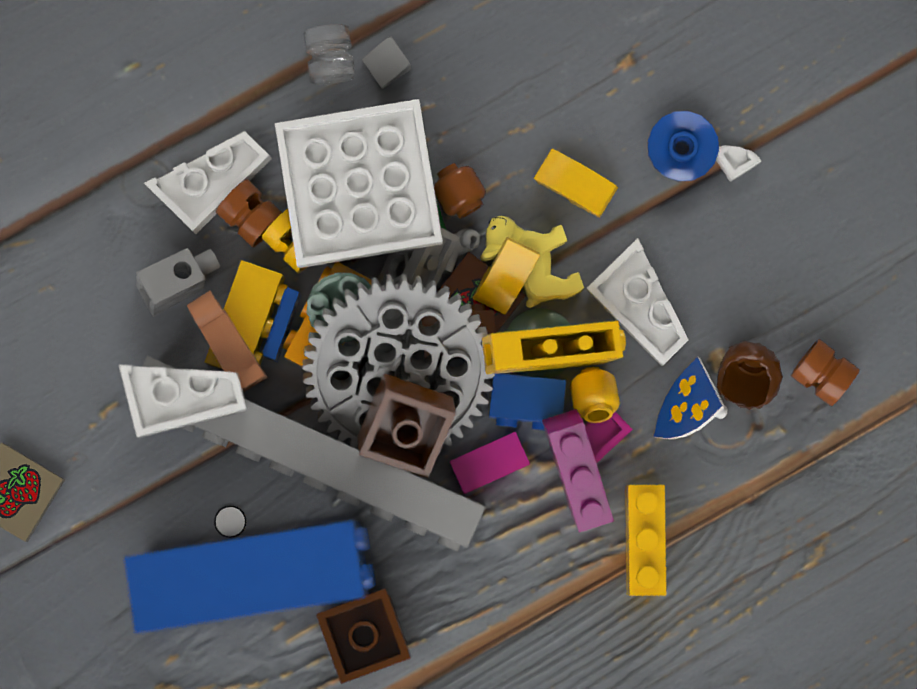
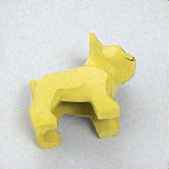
M506 216L493 217L489 221V226L486 230V248L480 256L481 261L494 260L506 237L540 254L538 261L524 284L528 297L526 301L528 308L554 299L565 300L584 290L579 272L569 275L567 279L551 275V251L567 242L562 225L553 227L550 233L542 234L523 230L516 225L515 221Z

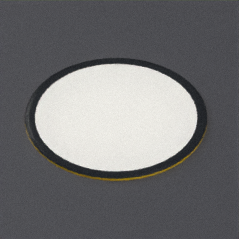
M232 505L222 507L214 518V526L217 532L227 538L239 536L244 531L247 523L244 512Z

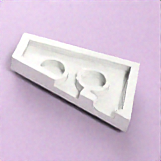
M244 131L207 150L205 155L187 164L184 162L174 167V171L158 179L155 177L144 184L197 234L217 214L216 210L225 197L244 180L248 179L250 181L272 158Z
M637 238L586 290L663 366L689 339Z
M119 365L138 438L247 410L239 375L236 372Z

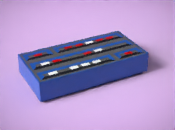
M288 287L284 291L262 353L266 359L277 363L280 359L283 344L288 336L302 297L299 291Z

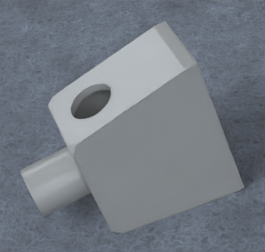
M186 248L137 272L136 287L154 317L201 291L205 285L206 279L204 276L219 269L220 264L211 249L193 257L190 250ZM184 272L189 277L180 279L175 274Z

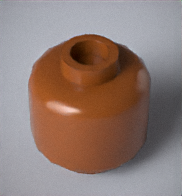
M453 163L437 173L439 180L434 185L435 196L447 215H457L459 219H462L484 205L482 199L486 195V190L472 167L462 166L458 168L456 163Z

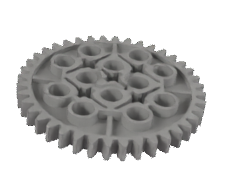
M387 275L385 285L383 286L380 285L376 278H372L371 289H367L361 282L358 283L357 295L346 289V302L344 303L334 298L333 307L335 312L330 309H323L325 321L315 320L314 328L318 333H309L308 342L312 345L304 347V355L308 359L303 360V370L308 372L303 374V383L309 385L306 387V397L313 398L311 400V409L320 410L318 412V421L324 422L329 420L327 432L331 433L339 429L337 441L342 442L350 437V447L356 448L358 446L357 436L364 422L360 415L369 410L378 387L369 385L368 381L374 377L382 378L384 373L394 376L393 370L397 369L403 357L404 367H401L400 372H397L396 378L440 393L447 390L457 393L456 397L453 398L456 415L444 441L446 445L451 446L450 434L453 433L462 438L463 430L461 425L470 428L474 426L470 415L481 417L482 410L478 404H488V396L484 392L493 390L492 382L488 379L495 377V374H486L482 338L487 336L488 333L486 327H478L481 324L480 316L478 314L470 316L472 307L469 303L460 307L462 302L461 295L456 294L449 299V288L447 286L443 287L438 293L436 292L434 280H431L426 288L422 287L420 276L416 277L412 285H408L406 275L401 276L399 284H394L391 275ZM391 308L402 312L401 316L394 320L385 318L383 314ZM427 315H432L438 319L432 326H423L419 323ZM406 329L412 330V335H409L407 340L401 339V335L405 333ZM345 336H353L358 340L351 347H346L339 343ZM381 343H389L394 346L393 350L388 353H380L375 350ZM365 348H367L368 362L362 367L359 378L357 362H360L361 357L364 356ZM417 350H426L430 353L423 360H416L411 357ZM453 357L465 359V362L458 367H452L447 364ZM438 363L440 375L436 376L431 387L429 375L433 374ZM338 370H345L350 373V376L345 380H337L332 377V374Z

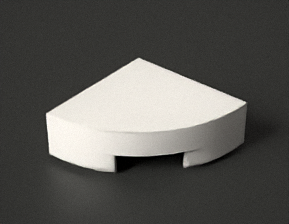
M730 145L720 146L716 161L730 182L762 162L754 152L739 146Z

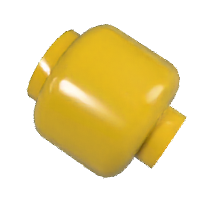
M587 367L572 379L570 392L573 409H577L581 418L590 423H600L609 420L620 405L618 387L614 375L599 367Z

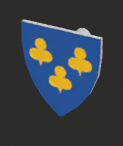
M697 357L672 385L658 415L654 437L670 440L686 437L699 431L715 417L723 419L726 416L728 409L723 404L701 358Z

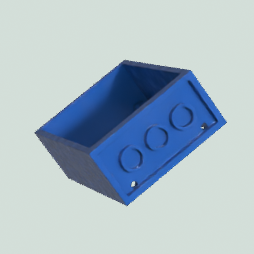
M348 521L126 556L124 561L135 633L366 597L371 593L370 588L376 585L373 564L366 565L364 550L371 549L368 528H362L359 521Z

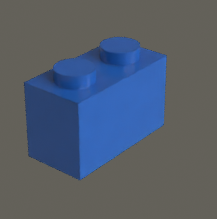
M500 373L495 374V377H493L489 418L496 419V426L517 428L518 421L531 422L532 429L545 431L542 420L563 413L566 380Z

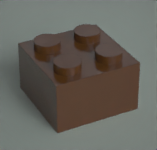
M384 373L357 436L359 455L429 478L456 415L453 398Z
M387 588L316 614L341 684L406 661L412 657Z

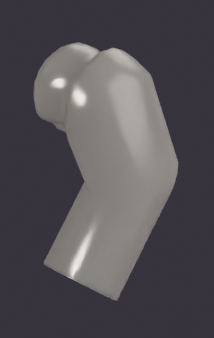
M465 228L453 233L459 236V239L443 273L452 274L457 257L479 246L480 235L477 231Z

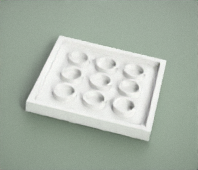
M419 99L275 123L298 268L443 244Z

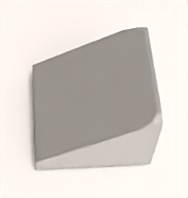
M392 36L381 42L362 59L381 89L411 70V64Z

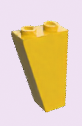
M619 321L493 333L482 338L486 374L602 365L623 358L626 338L624 331L619 328Z

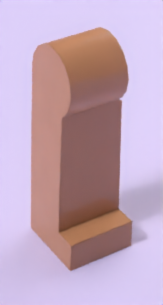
M210 290L187 304L192 317L224 372L238 373L243 393L268 378L227 312L222 309Z

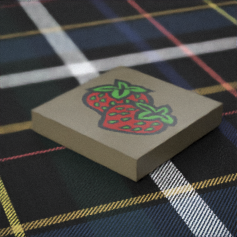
M2 442L0 444V527L24 542H28L65 479Z

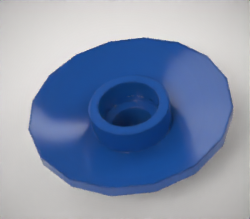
M674 111L662 117L652 128L647 141L648 156L654 168L664 177L677 182L693 181L704 176L715 164L719 153L718 136L712 124L702 115L690 111ZM685 143L688 146V152L686 154H679L675 148L676 144Z

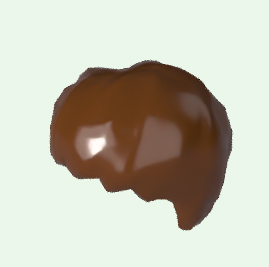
M742 341L739 344H734L728 349L721 361L717 376V390L720 395L724 396L725 400L735 403L740 408L748 410L752 408L760 409L764 405L769 404L779 392L783 379L780 361L773 351L760 343Z

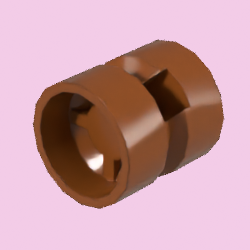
M247 179L236 186L218 206L216 213L230 227L238 226V234L254 248L263 241L261 237L266 229L283 212L270 200L263 202L262 192Z
M818 339L802 357L790 376L806 388L814 386L815 395L832 407L852 384L860 369L844 357L836 359L835 350Z

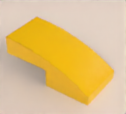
M553 148L534 177L538 184L567 198L570 203L599 218L618 189L617 185Z
M506 237L492 266H489L473 299L506 314L540 257L539 252Z

